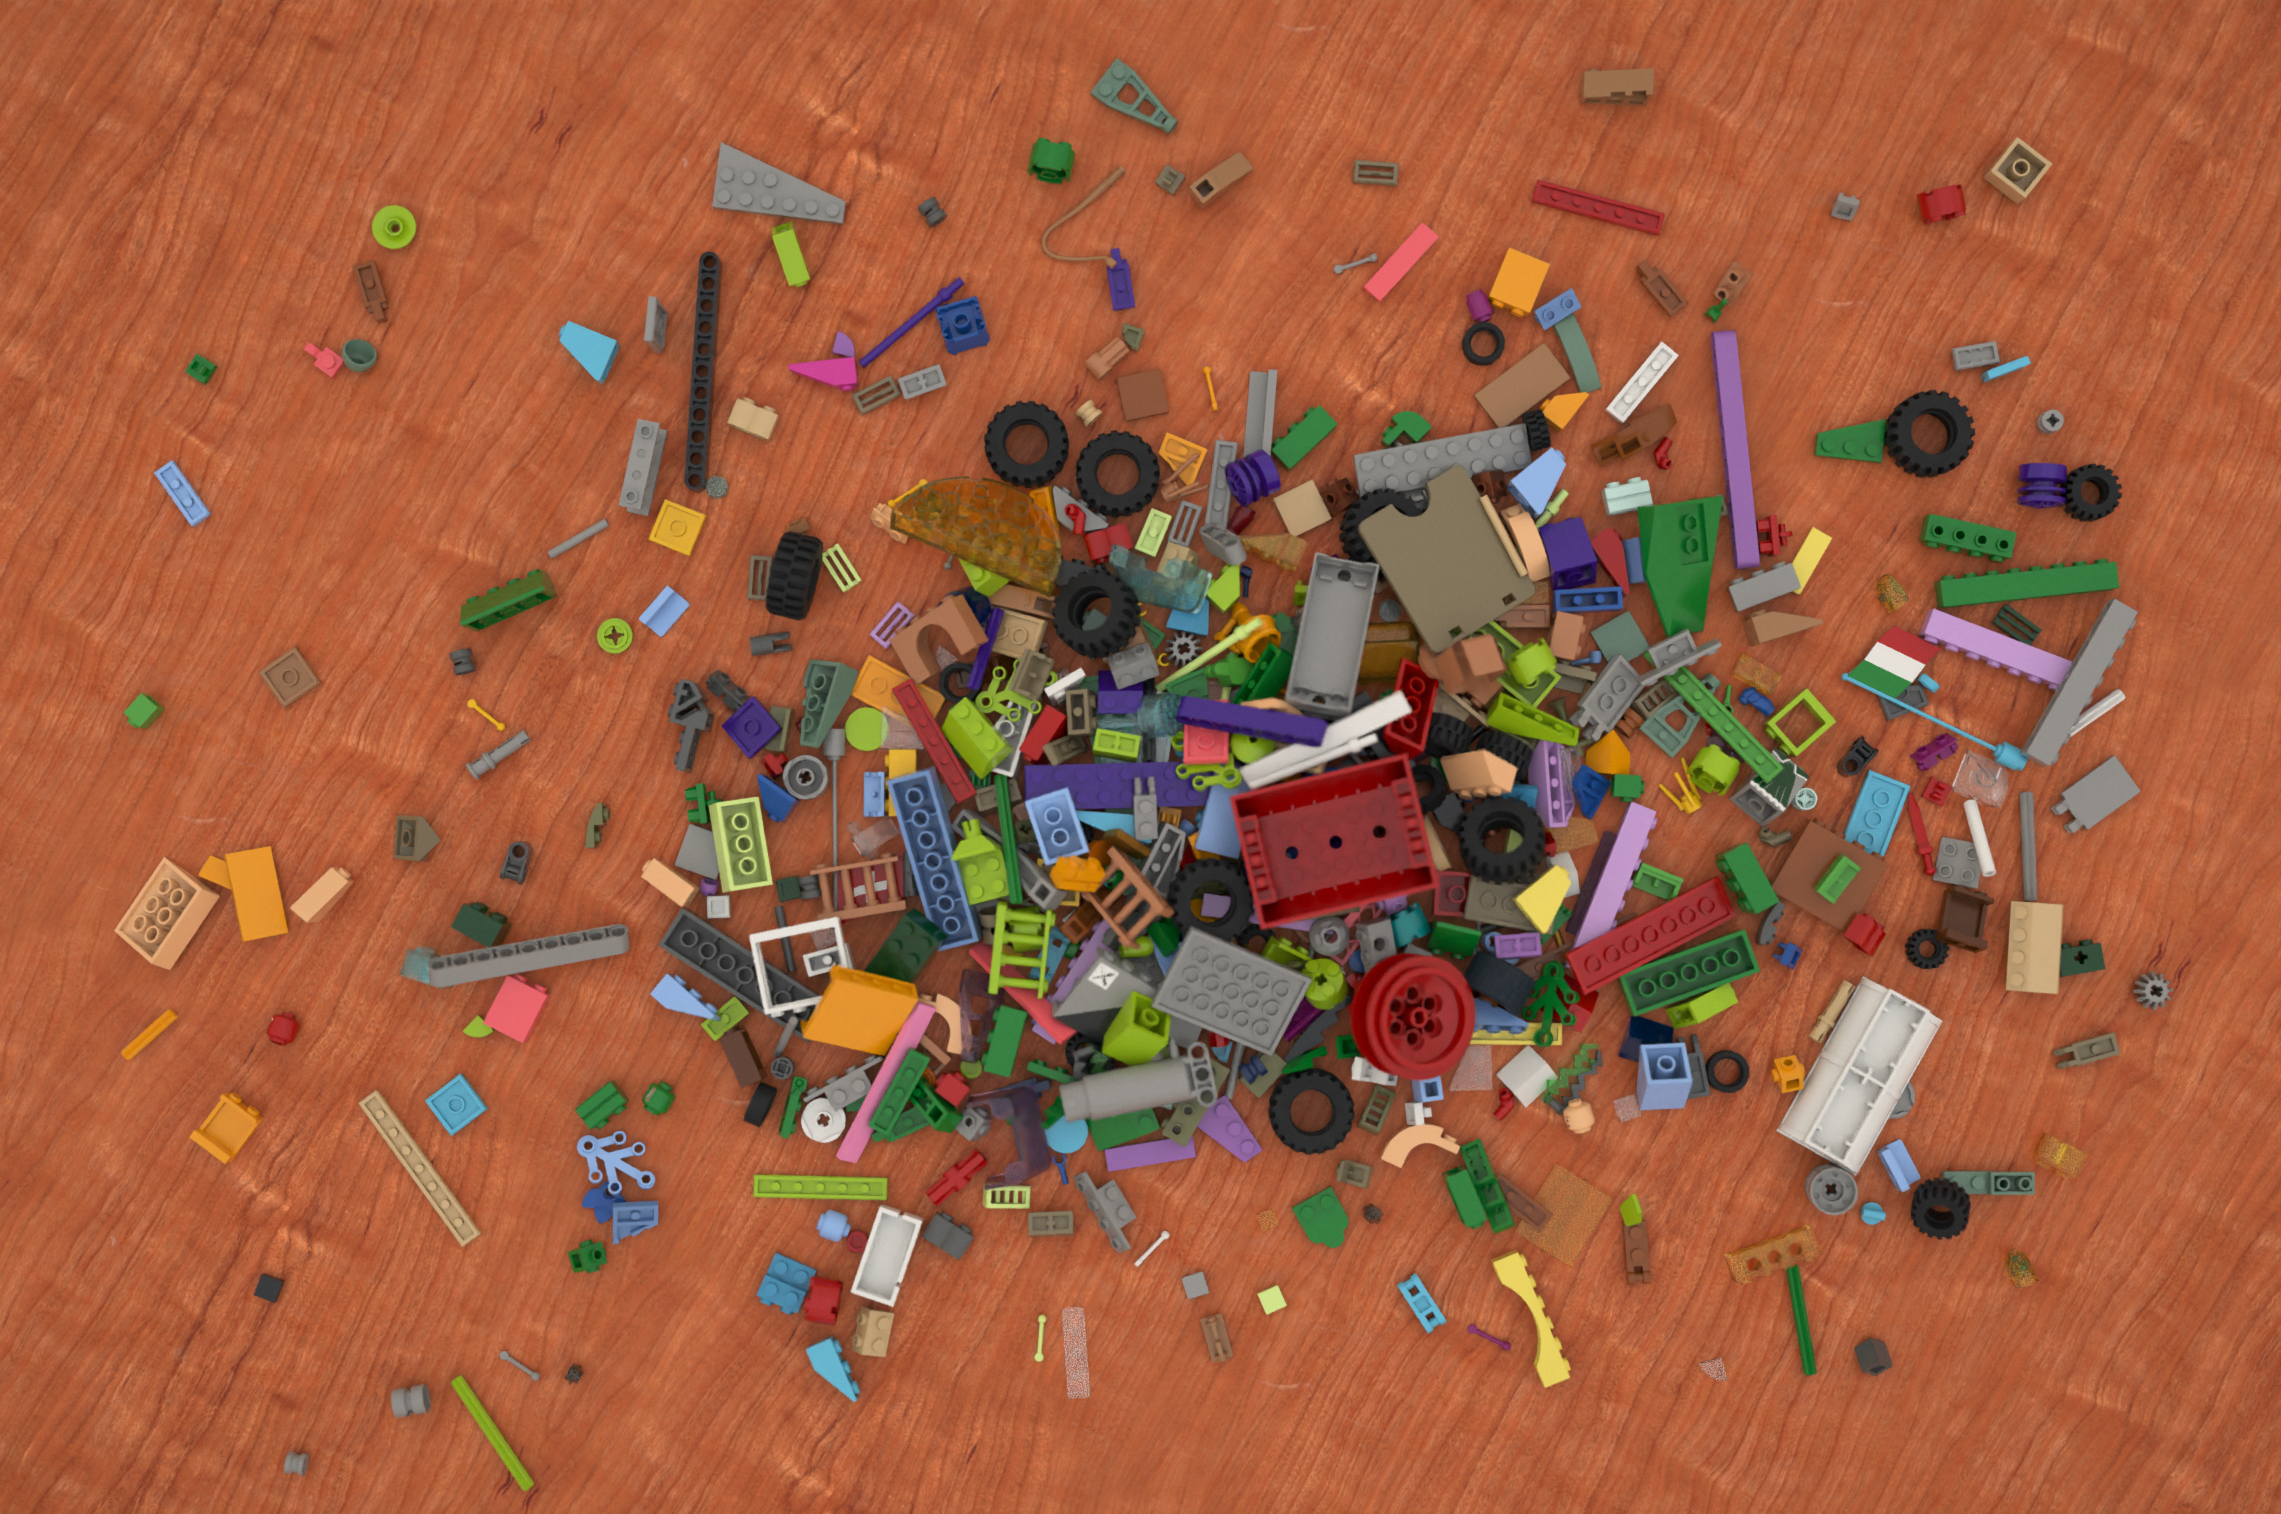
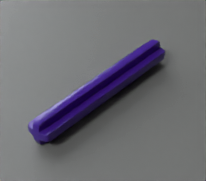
M994 607L991 611L984 632L989 641L979 647L967 683V688L977 691L980 688L1004 615L1002 609Z

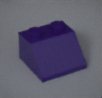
M1098 670V715H1143V681L1118 690L1111 670Z

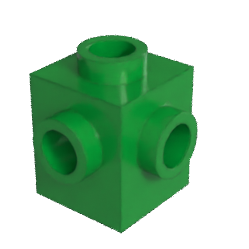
M592 1239L579 1243V1248L568 1251L573 1273L587 1271V1274L600 1270V1265L608 1263L602 1241L595 1243L592 1242Z

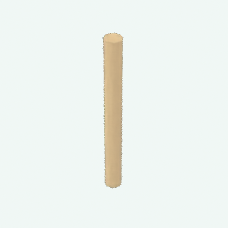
M1488 495L1479 498L1520 577L1528 574Z

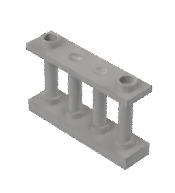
M642 419L637 420L618 505L626 507L628 513L650 516L668 435L667 430L659 429L660 423Z

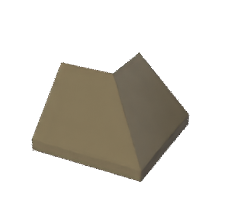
M397 815L393 859L428 862L429 851L441 840L423 817Z

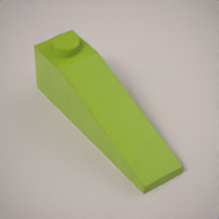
M1502 692L1498 694L1488 708L1486 724L1505 733L1571 746L1577 745L1579 728Z

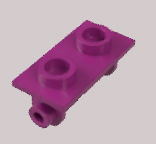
M1946 732L1945 734L1938 735L1934 741L1926 746L1919 747L1916 752L1909 756L1918 762L1916 766L1919 771H1927L1939 763L1936 758L1937 755H1939L1941 760H1944L1956 753V749L1959 748L1956 743L1958 740Z

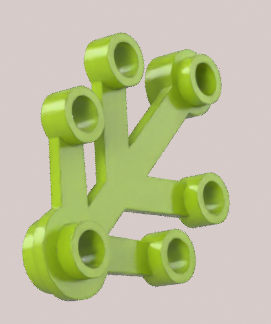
M1017 659L1014 662V671L1005 690L997 694L996 692L1001 680L1007 677V671L1001 666L993 670L994 677L988 690L981 692L976 698V706L981 712L991 713L997 711L1007 716L1010 721L1018 722L1022 717L1021 711L1016 708L1009 709L999 703L1007 699L1027 708L1032 714H1039L1042 711V704L1040 702L1031 701L1009 690L1017 664L1021 659ZM1003 670V676L997 677V671ZM1052 670L1049 674L1052 676V681L1045 684L1044 687L1046 688L1059 681L1058 675ZM985 698L990 699V704L988 706L983 705V700ZM1037 703L1039 705V709L1037 711H1032V705ZM1013 711L1018 712V717L1016 719L1011 718V713Z
M1176 732L1171 737V744L1176 751H1184V744L1178 745L1179 742H1184V732ZM1233 752L1229 753V763H1225V768L1220 764H1180L1176 768L1177 776L1180 779H1187L1190 774L1213 771L1217 774V776L1205 778L1203 776H1196L1192 783L1197 791H1203L1207 786L1220 784L1224 788L1234 789L1242 782L1240 771L1234 767L1235 755ZM1183 769L1187 770L1184 774L1180 773ZM1230 777H1234V778H1235V779L1232 780V781H1227L1228 778H1230ZM1199 781L1203 782V784L1200 786L1196 785Z

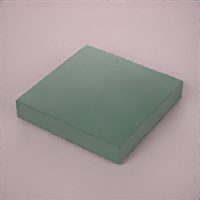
M1629 611L1590 632L1607 664L1615 654H1621L1629 662L1646 652L1647 648L1650 647Z

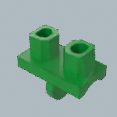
M703 783L696 784V787L685 789L686 801L698 800L699 809L688 810V821L710 824L708 805L723 801L722 799H716L715 791L708 792L709 800L707 801L706 785Z

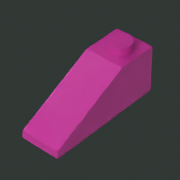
M854 357L788 365L791 373L835 389H841L842 392L853 391L854 387H859L857 365Z

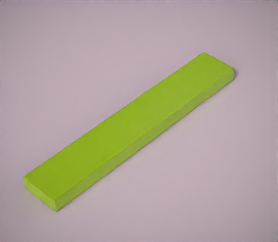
M754 1174L753 1197L887 1200L888 1177Z

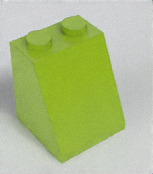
M1133 990L1104 1035L1102 1053L1130 1066L1148 1063L1168 1043L1171 1014L1152 1007L1151 1002L1153 999Z

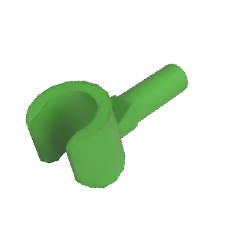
M1727 685L1722 705L1724 707L1728 706L1729 712L1733 714L1734 709L1730 705L1732 685Z

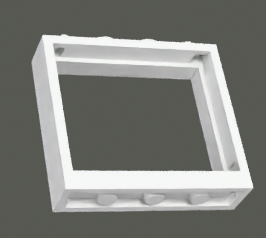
M840 917L749 935L765 1014L771 1013V1017L785 1015V1010L793 1009L794 1013L807 1010L806 1006L814 1004L816 1008L822 996L773 1006L760 942L834 927L841 966L850 968Z

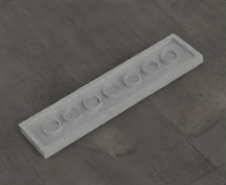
M1526 423L1353 454L1359 498L1368 492H1373L1375 489L1385 491L1388 488L1395 490V493L1426 487L1424 484L1455 466L1463 467L1469 477L1472 478L1473 475L1487 471L1503 470V472L1524 469L1531 465Z

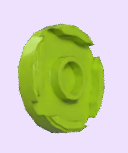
M864 707L857 709L850 714L846 721L845 733L847 740L852 746L861 751H873L880 748L889 736V724L886 717L875 708Z

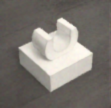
M1405 1102L1407 1125H1424V1117H1432L1431 1107H1423L1422 1102Z

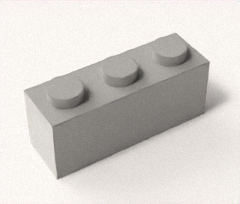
M1785 561L1773 565V570L1765 573L1764 569L1752 573L1751 579L1744 581L1743 577L1731 581V586L1726 589L1735 612H1740L1800 589L1801 585L1792 563L1786 565Z

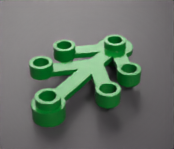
M1550 961L1544 966L1543 976L1535 982V992L1533 995L1530 994L1529 998L1539 997L1540 989L1548 984L1547 992L1529 1007L1527 1006L1522 1010V1017L1524 1019L1534 1020L1537 1017V1012L1544 1007L1542 1027L1533 1036L1534 1043L1539 1047H1549L1553 1042V1034L1550 1031L1554 1008L1561 1017L1563 1025L1573 1026L1576 1023V1016L1567 1011L1556 994L1557 985L1564 994L1565 1002L1569 1004L1578 1003L1580 996L1578 992L1571 990L1564 979L1565 968L1558 961ZM1557 969V973L1554 976L1553 971ZM1573 993L1574 999L1571 1001L1570 995ZM1529 1010H1531V1016H1530V1017H1528V1015H1527V1013H1528ZM1568 1016L1571 1018L1569 1023L1566 1021ZM1545 1035H1547V1041H1546V1042H1544V1036H1545Z

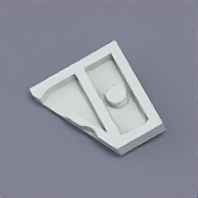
M1082 668L1044 689L1053 706L1057 704L1060 706L1066 703L1067 690H1077L1086 676Z

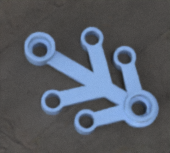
M617 1131L613 1136L596 1139L591 1135L583 1136L578 1141L577 1150L581 1156L587 1158L590 1182L598 1184L603 1178L602 1172L597 1168L596 1157L604 1161L609 1181L608 1190L612 1195H617L622 1190V1185L617 1179L615 1168L636 1179L638 1186L643 1190H649L654 1186L655 1176L652 1172H641L620 1160L631 1156L640 1157L644 1155L645 1145L643 1143L636 1142L632 1147L608 1153L601 1148L613 1144L623 1145L626 1142V1134L624 1132ZM622 1135L624 1139L621 1142H617L615 1137ZM588 1142L593 1145L590 1150L584 1148V1145ZM636 1146H641L643 1151L636 1153L634 1149ZM593 1173H598L600 1178L593 1180L591 1176ZM649 1176L651 1180L649 1183H643L642 1178ZM617 1184L619 1185V1190L612 1191L611 1186Z

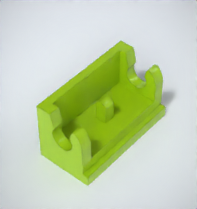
M1097 728L1093 755L1136 763L1141 736Z

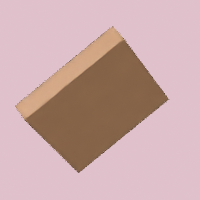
M297 647L292 648L259 671L283 708H287L322 683Z

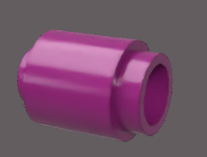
M1482 289L1466 296V304L1474 322H1488L1492 319L1491 315L1494 314V311L1486 293H1483Z

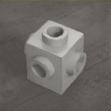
M981 1105L968 1106L961 1111L964 1117L955 1129L967 1140L979 1141L981 1137L989 1132L990 1124L994 1119L988 1115L989 1111Z

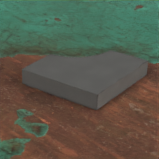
M1921 684L1909 685L1895 698L1916 709L1929 705ZM1876 694L1886 721L1911 712Z

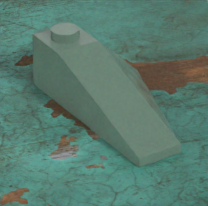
M810 659L803 687L806 688V698L802 701V706L805 707V717L801 720V746L820 747L853 691L858 675L857 670L840 662Z

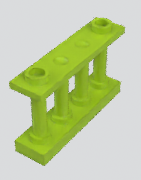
M998 901L988 993L997 994L998 988H1003V986L1038 989V998L1042 999L1043 992L1048 990L1049 979H1044L1049 930L1050 926L1054 927L1056 913H1051L1052 909H1047L1046 915L1011 911V909L1006 908L1007 902ZM1016 920L1045 923L1044 937L1008 933L1007 930H1004L1005 922ZM1007 942L1043 945L1042 959L1006 955L1005 952H1002V945L1007 944ZM1012 964L1041 967L1039 980L1004 977L1003 974H1000V966Z

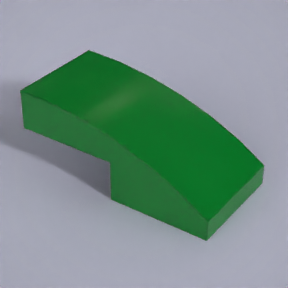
M1326 1046L1307 1050L1290 1060L1282 1069L1283 1074L1313 1068L1312 1058L1328 1055Z

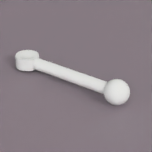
M1163 1231L1161 1237L1134 1264L1138 1267L1164 1239L1169 1238V1232Z

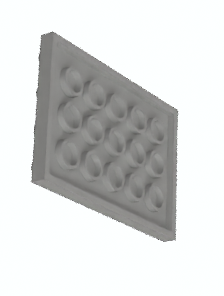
M1191 926L1151 1005L1156 1009L1272 1056L1312 979L1306 974Z

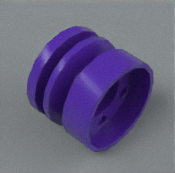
M1256 450L1246 455L1245 460L1239 458L1225 466L1228 486L1237 502L1242 506L1246 507L1252 502H1257L1260 499V495L1268 497L1280 490L1281 483L1277 468L1264 450Z
M2055 463L2019 465L2018 481L2026 483L2028 486L2018 488V493L2026 496L2018 497L2017 504L2036 509H2048L2065 505L2066 499L2059 495L2066 494V489L2056 487V484L2066 482L2067 466Z

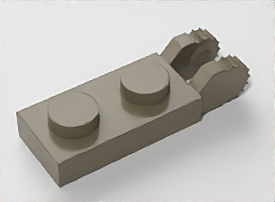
M2114 1032L2069 1044V1046L2053 1050L2054 1055L2058 1056L2068 1052L2072 1053L2073 1059L2060 1061L2057 1063L2058 1069L2074 1065L2080 1066L2120 1054Z

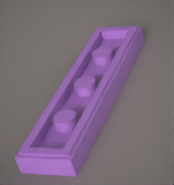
M1191 1136L1185 1148L1168 1138L1105 1149L1108 1172L1196 1157L1193 1136Z

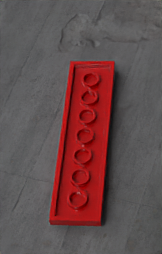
M1714 876L1574 948L1564 955L1581 994L1586 995L1736 917L1719 876Z

